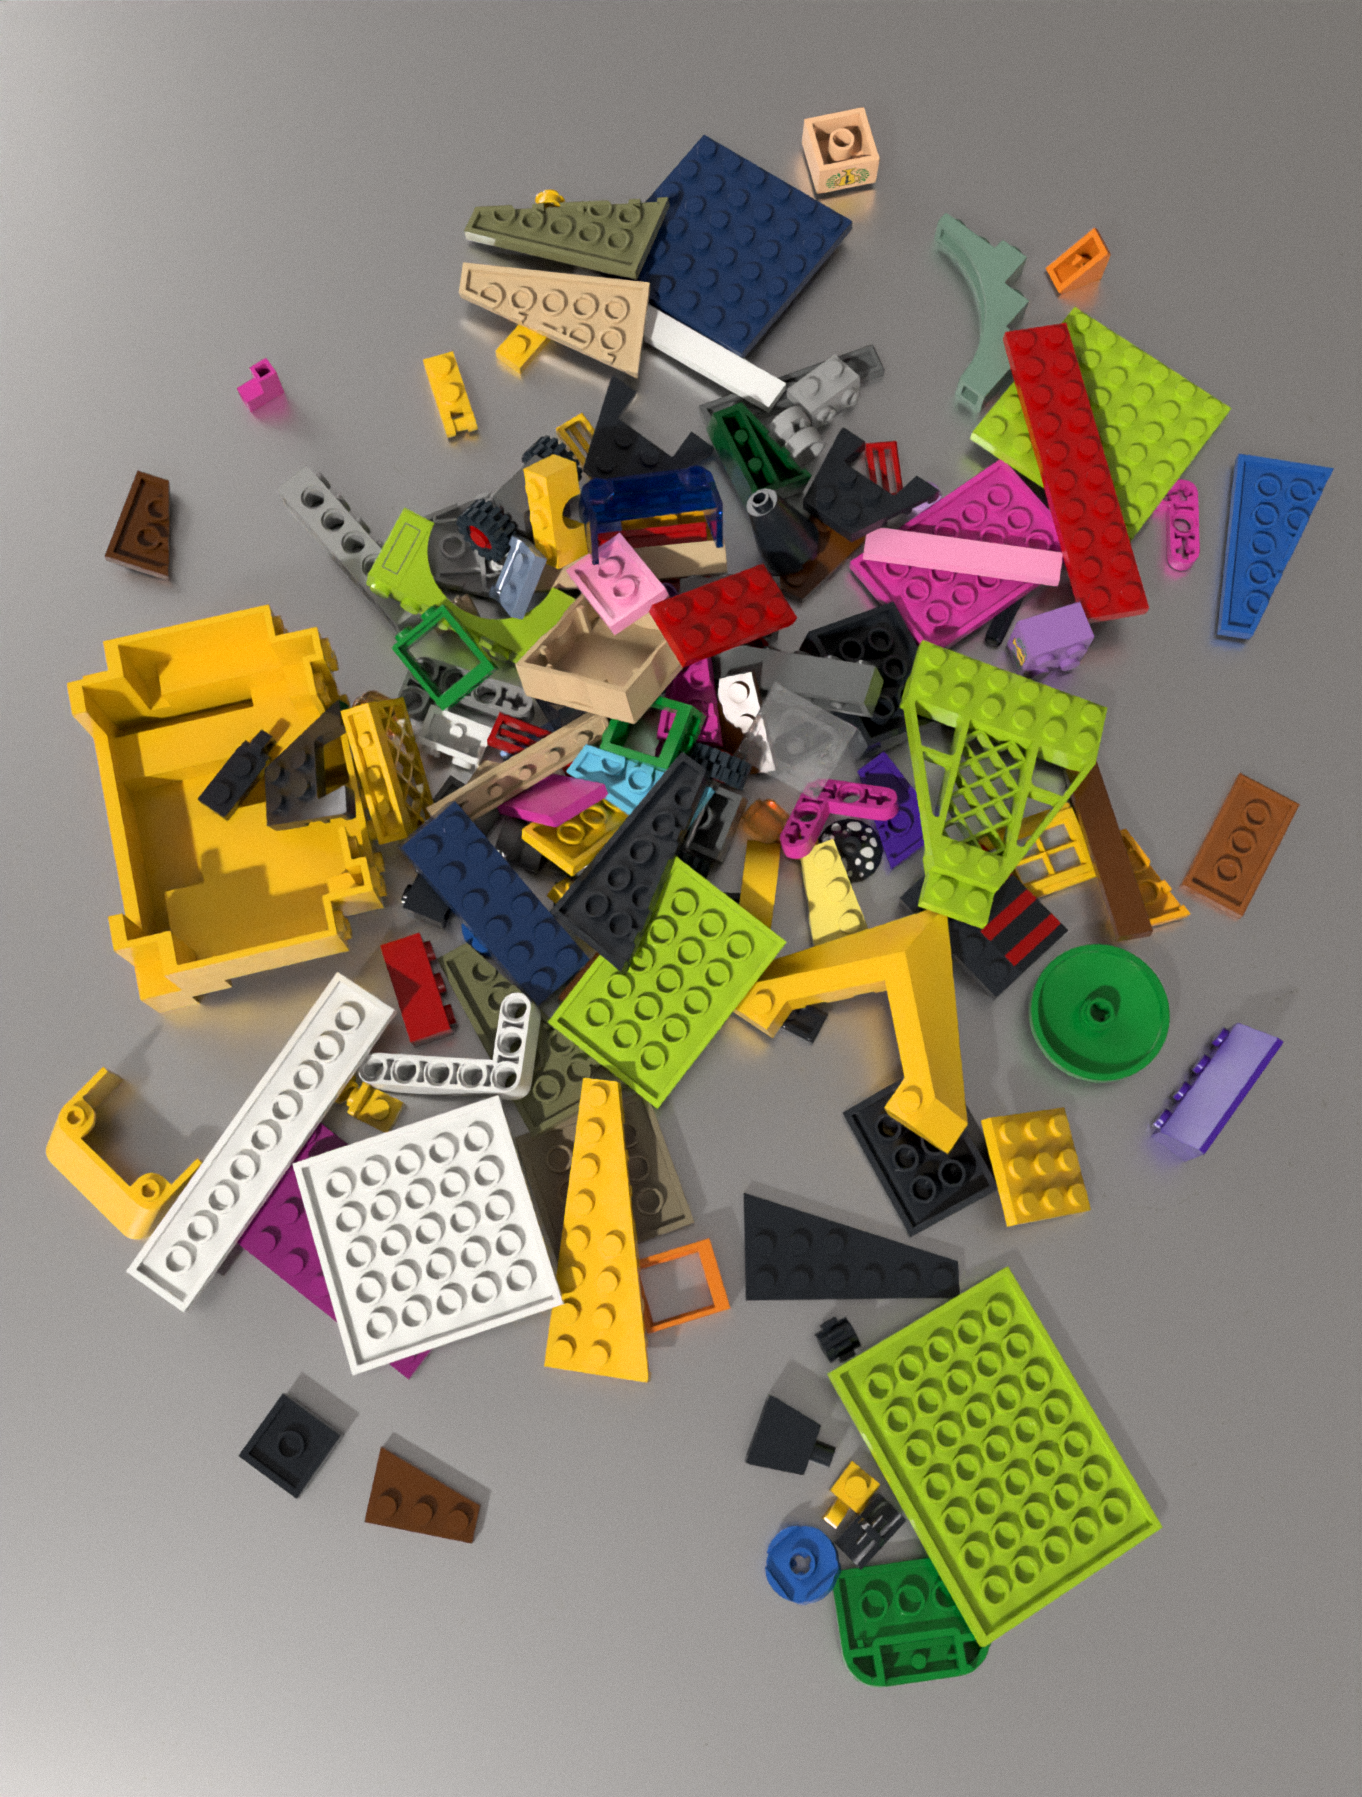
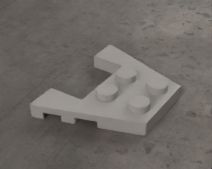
M497 491L489 494L487 492L476 495L474 500L458 506L456 503L423 516L434 523L428 540L427 556L431 574L438 587L491 598L488 594L492 585H496L500 573H486L485 556L483 558L479 556L476 549L473 551L470 548L471 544L464 541V535L459 533V526L456 525L458 516L476 499L479 500L481 498L485 502L490 501L495 508L493 495Z

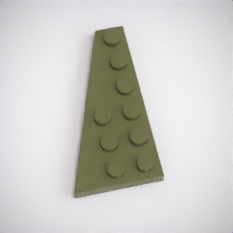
M668 197L657 198V202L641 203V199H629L627 204H611L608 200L561 202L560 207L546 208L544 203L532 204V208L515 209L512 205L480 206L474 208L464 229L466 240L637 280L670 204Z
M465 943L437 958V961L490 1060H493L502 1001L511 993L522 992L499 973L473 947ZM522 1006L516 1011L515 1019L525 1014L526 1006ZM540 1008L541 1020L531 1088L529 1093L522 1099L512 1100L533 1139L578 1114L583 1078L620 1082L621 1090L626 1087L624 1083L550 1025L548 1023L550 1017ZM517 1040L511 1045L510 1053L519 1050L522 1040ZM512 1074L506 1079L505 1088L511 1087L516 1082L517 1074Z

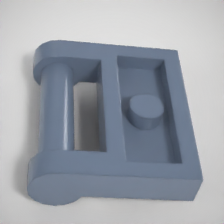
M512 534L509 541L511 548L497 583L492 585L488 595L498 601L511 617L523 620L547 558L527 538Z

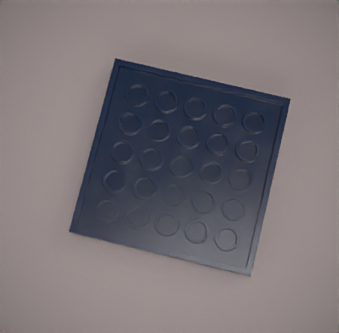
M703 135L645 202H657V198L668 197L670 207L638 279L634 280L600 271L596 272L606 278L649 282L650 295L648 304L744 359L852 230L853 221L715 140Z

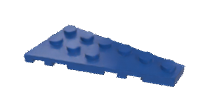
M1238 454L1234 465L1217 635L1250 639L1253 636L1334 468Z

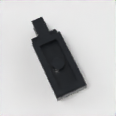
M261 729L251 743L245 740L202 792L198 801L228 821L264 776L265 768L271 760L268 753L276 744L273 736Z

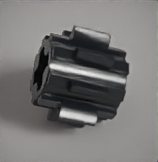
M833 1317L819 1325L821 1331L814 1335L830 1363L836 1360L843 1363L856 1355L854 1350L861 1347V1343L846 1317L840 1320Z

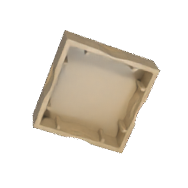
M583 594L568 607L557 624L542 635L515 664L526 696L635 724L683 669L649 612L614 636Z

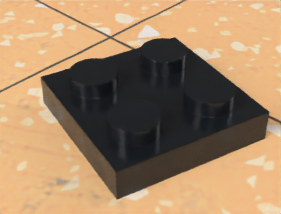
M282 1393L238 1456L294 1498L299 1499L343 1435L288 1394Z

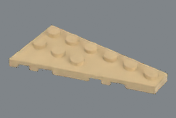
M463 262L459 295L462 299L638 379L650 295L649 282Z

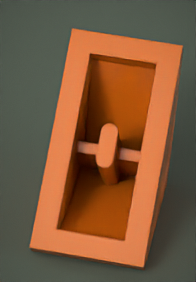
M1093 228L1047 266L1046 270L1058 293L1064 294L1101 280L1111 253L1098 229Z

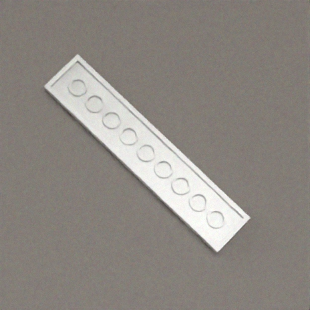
M337 972L126 1272L182 1312H189L397 1011Z

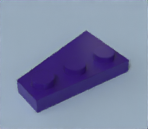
M883 751L857 772L861 784L893 789L897 794L899 804L897 815L886 821L874 820L890 869L893 871L924 848L925 845L916 791L885 751Z

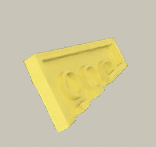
M831 839L815 845L807 856L801 858L813 947L868 929L834 840Z

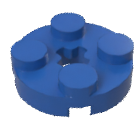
M790 1526L780 1531L768 1546L767 1567L765 1566L766 1577L772 1589L779 1596L802 1606L822 1600L833 1590L842 1571L836 1546L822 1531L808 1526ZM799 1555L804 1559L808 1556L811 1558L810 1570L806 1574L802 1571L796 1574L794 1571L797 1566L795 1559Z

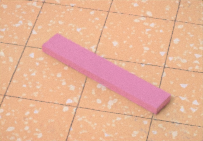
M879 528L867 534L863 552V559L1057 587L1060 581L1063 557L1062 552L889 528Z

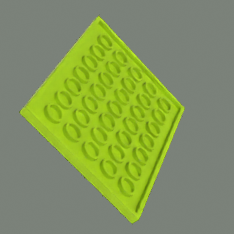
M1008 1266L827 1373L980 1647H986L1163 1528Z

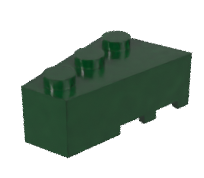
M742 402L712 414L706 431L746 511L748 499L758 490L772 489L783 499L804 491L812 475L806 468L802 470L790 457L791 453L784 446L781 448L769 436L770 431Z

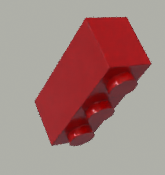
M419 932L380 945L411 1044L416 1048L454 1035L451 1025L456 1024L457 1020L452 1005H445L441 995L447 989L441 972L434 973L431 961L437 958L431 941L424 942Z

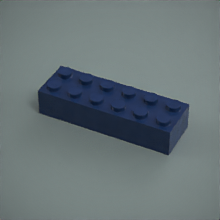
M456 801L446 803L396 846L517 987L534 1004L539 1006L590 960Z

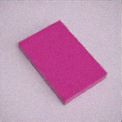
M552 773L497 808L500 814L558 827L607 797L608 792L603 783Z

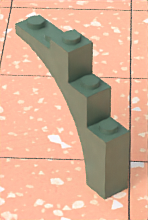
M945 213L938 220L934 239L952 254L965 271L975 291L981 324L979 347L974 359L960 377L955 395L980 413L1013 376L1003 337L1005 332L1012 331L1024 318L1029 300L1019 290L1011 288L1022 275L1027 257L1022 254L1020 249L1011 246L1004 240L996 247H993L986 238L978 236L968 229L961 220Z

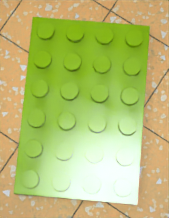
M676 857L626 976L599 955L549 1019L548 1023L658 1109L787 942Z

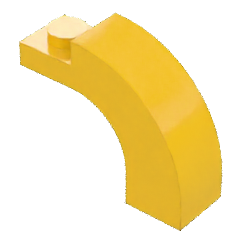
M747 840L739 905L771 929L781 844Z

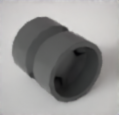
M510 816L500 831L495 845L496 850L506 861L514 862L519 858L521 867L537 874L540 873L548 858L521 839L522 829L529 824L522 819Z

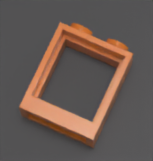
M710 1238L639 1259L640 1270H644L698 1253L713 1302L712 1305L653 1322L640 1278L642 1299H644L645 1308L643 1312L644 1324L647 1334L730 1309Z

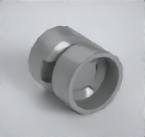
M793 406L784 410L772 420L767 428L770 431L769 435L780 447L784 446L791 453L790 457L799 467L805 466L814 460L826 446L825 440L817 429L810 427L811 421L800 406Z

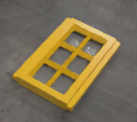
M1069 802L1063 805L1012 872L1037 899L1096 878L1080 825ZM1052 808L1022 819L1017 840L1019 847L1025 844ZM1006 827L996 831L1002 841ZM988 836L978 839L991 853L996 851Z

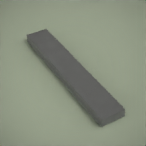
M873 344L838 356L860 376V384L884 376L885 369ZM823 362L778 377V379L786 383V390L769 413L735 393L699 405L698 411L706 429L713 413L741 402L758 420L796 406L787 398V389Z

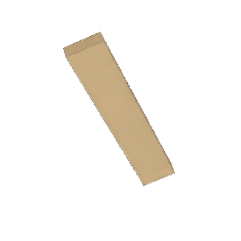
M725 539L633 548L659 581L682 579L691 575L714 576L728 574ZM585 556L560 569L545 564L534 593L550 592L552 587L560 591L578 589L569 577L566 569Z
M590 712L585 713L427 807L426 809L430 817L449 801H456L472 821L478 819L574 761L586 744L593 747L601 745L603 732L610 723L608 717Z

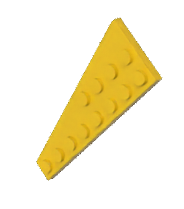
M583 1078L556 1274L564 1304L552 1308L544 1366L648 1383L651 1381L647 1347L649 1346L644 1324L643 1312L645 1308L640 1286L639 1272L641 1270L636 1222L633 1219L631 1197L633 1194L628 1172L629 1156L628 1150H626L623 1125L625 1124L621 1083Z

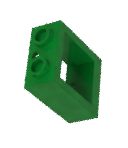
M434 604L420 616L423 621L414 629L408 626L395 636L397 643L391 649L442 711H449L499 668L449 606L443 604L438 607ZM446 619L481 663L443 693L409 649Z
M659 696L651 707L676 714L659 758L625 748L624 745L633 724L612 718L608 727L603 732L600 749L625 757L629 761L645 764L664 773L681 752L690 757L706 716L692 705Z

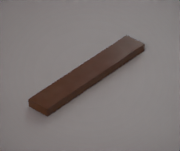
M1096 760L1094 767L1070 797L1117 942L1149 937L1153 929ZM1061 766L1067 787H1069L1079 774V771Z

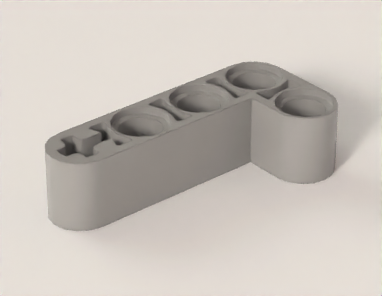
M423 656L417 658V661L426 672L434 674L432 679L443 693L452 684L470 672V670ZM408 670L398 698L404 697L406 708L414 701L422 703L417 710L407 709L411 725H420L424 723L430 705H435V701ZM491 677L455 705L456 707L495 720L499 712L531 723L535 714L532 697L526 696L523 688ZM485 693L496 694L495 698L491 701L480 700L481 696Z

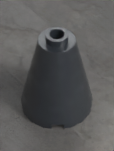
M761 489L752 494L748 499L746 508L762 564L764 563L765 567L776 575H789L804 569L802 565L809 559L813 561L821 547V535L816 525L772 489Z

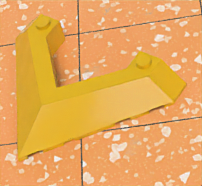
M925 910L774 959L733 1012L768 1036L774 1038L792 1010L805 1008L806 1005L821 1002L829 1003L854 998L855 995L869 992L887 991L905 1078L884 1108L889 1116L946 1154H949L968 1126L948 917Z

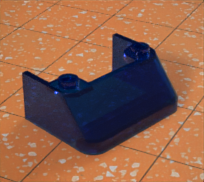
M694 465L684 469L608 479L595 478L584 484L581 489L578 503L579 518L585 527L586 542L592 565L599 564L597 524L703 510L716 548L723 547V502L712 473L702 466Z

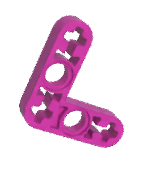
M1178 479L1167 494L1169 496L1167 501L1163 499L1155 511L1166 512L1167 561L1174 569L1184 571L1194 565L1200 553L1199 505L1196 486L1188 480ZM1178 491H1182L1183 496L1187 497L1185 501H1182L1181 497L1176 495ZM1184 519L1188 521L1191 528L1188 531H1180L1175 527L1174 521ZM1183 541H1186L1184 544V554L1189 555L1187 559H1183L1182 554L1178 553Z
M826 778L811 780L804 787L780 835L784 854L792 859L807 856L812 851L830 813L878 821L892 819L899 812L897 794L893 789ZM849 796L860 797L857 801L852 803H846L843 801L845 798ZM809 814L817 816L808 822L800 820L803 816Z

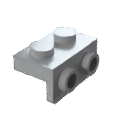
M834 354L788 388L787 398L794 405L802 408L811 421L810 427L818 429L820 426L828 424L836 414L844 408L852 406L860 397V376Z

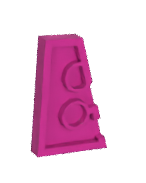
M709 657L684 667L666 687L664 697L692 705L706 716L696 742L708 746L723 747L712 660ZM665 710L661 712L656 737L661 743H665L676 716L675 713Z

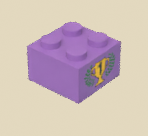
M1077 602L1017 621L1007 642L1006 649L1016 674L1036 681L1049 675L1050 671L1060 668L1062 671H1068L1077 667L1095 637L1081 603Z

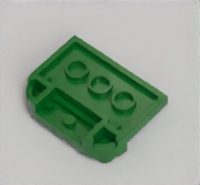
M930 1558L867 1566L862 1570L859 1568L842 1570L832 1590L843 1663L852 1677L864 1685L883 1688L960 1677L975 1671L988 1654L991 1643L986 1647L979 1646Z

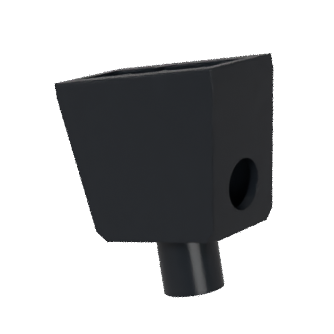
M768 1394L744 1461L750 1465L804 1475L809 1461L829 1468L836 1447L817 1440L821 1428L819 1423Z

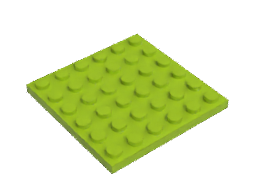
M1074 307L1062 323H1067L1131 543L1232 408ZM1013 381L973 430L970 440L1044 488L1015 382Z

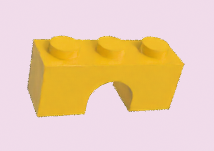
M553 454L524 468L525 490L528 496L530 522L533 529L535 547L547 558L546 564L560 569L587 555L588 549L584 524L562 515L568 500L580 494L576 462Z

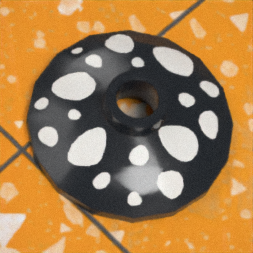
M850 818L835 821L827 826L818 838L819 844L831 839L834 840L851 884L866 880L875 873L881 864L883 848L880 837L871 826L863 821ZM847 843H853L857 850L850 853L846 851L844 846Z

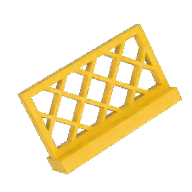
M404 697L369 702L340 711L379 845L407 838L425 822L420 816L421 808L427 821L430 815L426 808L434 804L418 746L415 742L416 739ZM393 707L397 717V722L391 717ZM388 728L394 733L393 741L387 736ZM402 743L405 745L406 755L401 750ZM398 762L403 766L402 774L396 769ZM412 776L414 777L416 788L410 783ZM407 795L413 799L412 806L406 802Z

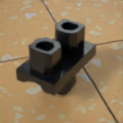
M878 1492L833 1542L862 1570L907 1520Z

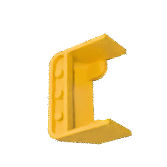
M102 1067L61 1109L46 1146V1155L48 1160L126 1237L143 1240L153 1234L199 1169L203 1160L197 1158L172 1184L160 1174L147 1173L129 1186L82 1140L96 1123L95 1109L124 1081L120 1075Z

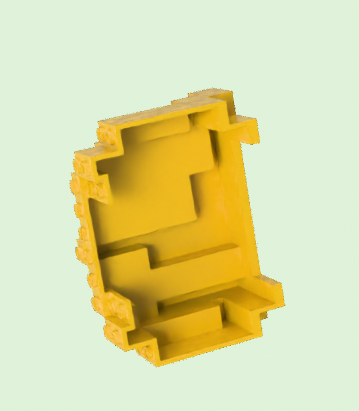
M267 604L103 641L108 670L85 675L81 680L68 682L67 688L73 717L94 738L125 915L121 913L108 916L114 952L135 967L140 1000L158 1013L200 1004L198 995L231 988L232 978L350 951L347 940L353 939V934L347 916L384 908L382 897L387 896V889L383 875H380L381 872H385L384 860L381 851L375 853L373 840L378 839L372 820H368L366 811L368 805L347 733L324 745L326 795L344 785L354 790L356 818L354 819L336 818L330 819L331 823L325 824L317 821L310 822L307 827L275 831L267 826L265 774L228 821L198 801L199 796L236 749L245 740L251 743L261 729L273 736L276 741L275 746L268 753V756L271 757L270 764L335 701L341 700L351 708L347 694L341 695L336 685L334 671H339V665L335 651H332L329 638H322L317 627L289 633L288 629L284 628L281 615L275 616L270 605Z

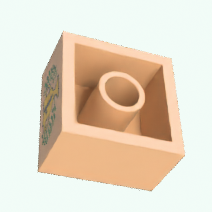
M864 107L804 119L802 145L817 194L876 182L880 158Z

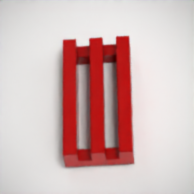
M897 441L865 443L864 453L868 479L877 484L873 451L877 450L881 485L889 493L884 450H890L895 493L891 494L896 495L903 488Z
M499 712L487 739V745L515 756L525 749L498 739L497 736L527 747L537 743V741L501 728L502 724L541 739L553 732Z

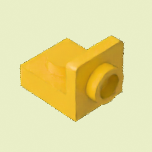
M363 1082L360 1088L355 1087L347 1100V1106H349L347 1113L353 1118L386 1133L392 1131L406 1104Z

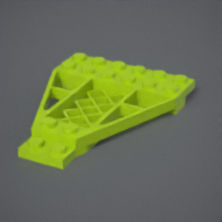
M922 640L918 646L912 672L906 681L899 707L904 710L925 845L923 854L925 878L918 906L983 929L988 923L994 893L1003 885L1096 764L1108 707ZM917 714L955 728L949 755L921 745ZM977 738L985 751L977 756L974 755L967 743ZM991 741L1001 745L994 748ZM1007 749L1016 764L1009 767L1005 766L998 754ZM963 755L966 761L960 763L961 756ZM1036 757L1070 770L1079 771V774L1062 796L1036 787L1032 783ZM987 758L990 759L997 771L989 776L986 775L979 763ZM924 760L945 768L934 815L931 808ZM970 766L978 781L968 785L960 770ZM1019 769L1017 782H1015L1010 773ZM999 778L1003 780L1009 790L1008 793L999 796L991 783ZM956 783L959 789L953 792L954 784ZM981 786L990 799L989 802L982 805L979 804L972 790ZM963 795L971 810L963 814L959 812L953 802V799ZM1027 797L1051 805L1052 809L1025 844L1019 847L1017 840ZM1013 798L1009 812L1004 801ZM993 806L1003 820L995 825H992L984 812ZM948 812L952 819L945 821ZM975 815L983 831L973 835L965 819ZM956 824L964 839L961 841L951 839L945 829ZM1006 827L1002 841L996 831ZM988 836L996 851L991 853L982 850L977 840Z

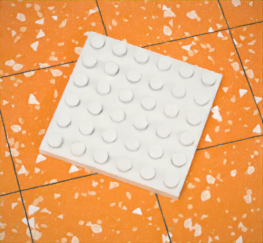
M499 1095L293 1163L352 1375L564 1304Z

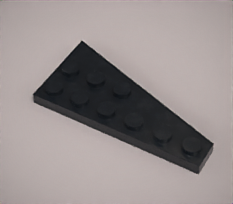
M684 752L680 753L550 911L552 915L625 976L711 776L707 769Z
M743 1193L745 1301L954 1298L960 1294L958 1261Z

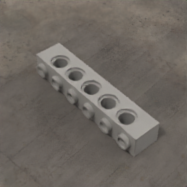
M306 465L278 486L276 489L284 505L397 633H400L408 626L414 629L423 621L420 617L422 614L418 613L415 615L407 612L400 606V602L390 597L387 599L375 595L370 590V587L366 585L368 573L384 543L381 540L375 542L370 537L371 531L367 524L360 517L354 519L349 513L351 508L340 494L335 497L331 493L329 482L320 472L315 474ZM315 502H323L319 507H311ZM336 524H344L338 530H331L332 526ZM357 546H362V547H364V548H363L360 552H358V553H351V552H350L354 547H357Z

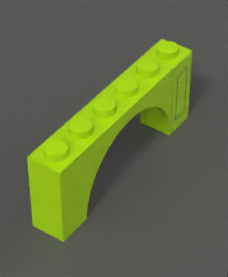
M404 507L367 576L366 585L370 587V590L375 595L384 599L390 597L400 602V606L404 610L415 615L418 613L423 614L434 604L438 607L443 604L447 605L479 645L489 649V653L496 659L504 662L509 660L515 664L542 635L557 624L564 612L576 600L552 587L549 594L538 606L525 613L523 620L517 618L487 619L463 611L441 592L430 571L427 549L434 523ZM446 619L436 626L442 630H448L449 628L456 632Z

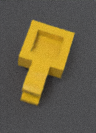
M849 1461L829 1488V1491L837 1498L824 1513L822 1519L832 1528L836 1529L849 1508L856 1514H859L881 1484L856 1463Z

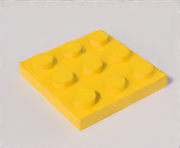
M1064 1107L990 1117L981 1120L1007 1227L1091 1210Z

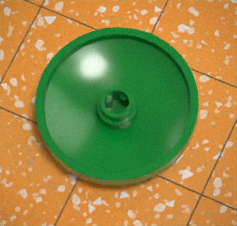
M1103 944L1083 945L1072 948L1057 956L1037 978L1029 1000V1023L1033 1037L1042 1053L1064 1073L1088 1082H1114L1139 1072L1157 1056L1166 1040L1169 1029V1003L1159 978L1140 958L1115 946Z

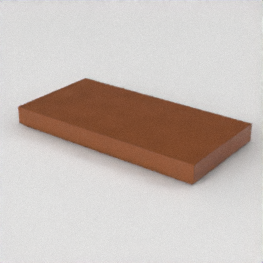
M1239 773L1179 887L1238 919L1243 917L1300 804Z

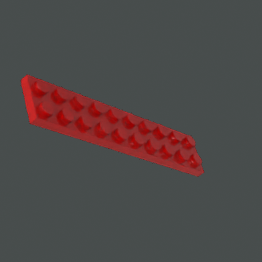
M1067 323L1005 332L1003 343L1076 603H1081L1089 624L1146 614L1149 610V605Z

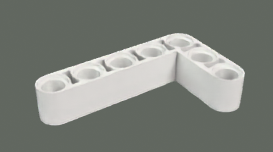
M516 992L506 996L500 1007L493 1060L369 1053L358 1068L359 1077L365 1083L384 1092L491 1098L499 1095L503 1100H520L529 1093L532 1084L541 1012L538 1006L522 993ZM522 1006H526L525 1014L515 1019L516 1011ZM517 1040H522L519 1050L510 1053L511 1045ZM383 1066L384 1070L380 1077L374 1079L376 1070ZM416 1068L415 1076L407 1081L408 1072ZM449 1070L450 1074L447 1080L439 1083L440 1075L444 1071ZM483 1072L482 1080L478 1084L472 1085L473 1077L477 1073ZM512 1074H517L516 1082L511 1087L505 1088L506 1079Z

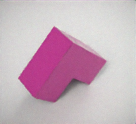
M267 358L249 367L253 379L237 387L242 401L251 413L284 394L277 372Z

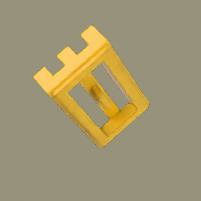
M580 413L557 427L556 434L566 445L567 449L574 453L573 457L578 459L579 465L583 469L586 458L566 432L569 430L587 454L590 445L576 425L580 424L591 440L595 429L585 415Z

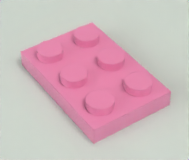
M618 533L566 569L571 580L614 636L647 614L652 604L670 598L666 588L621 533Z

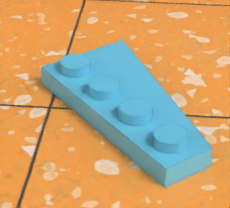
M587 744L566 771L573 778L605 784L608 795L604 799L627 815L632 813L664 774V772L658 771L653 767L629 761L625 757ZM706 786L690 826L715 793L713 788Z

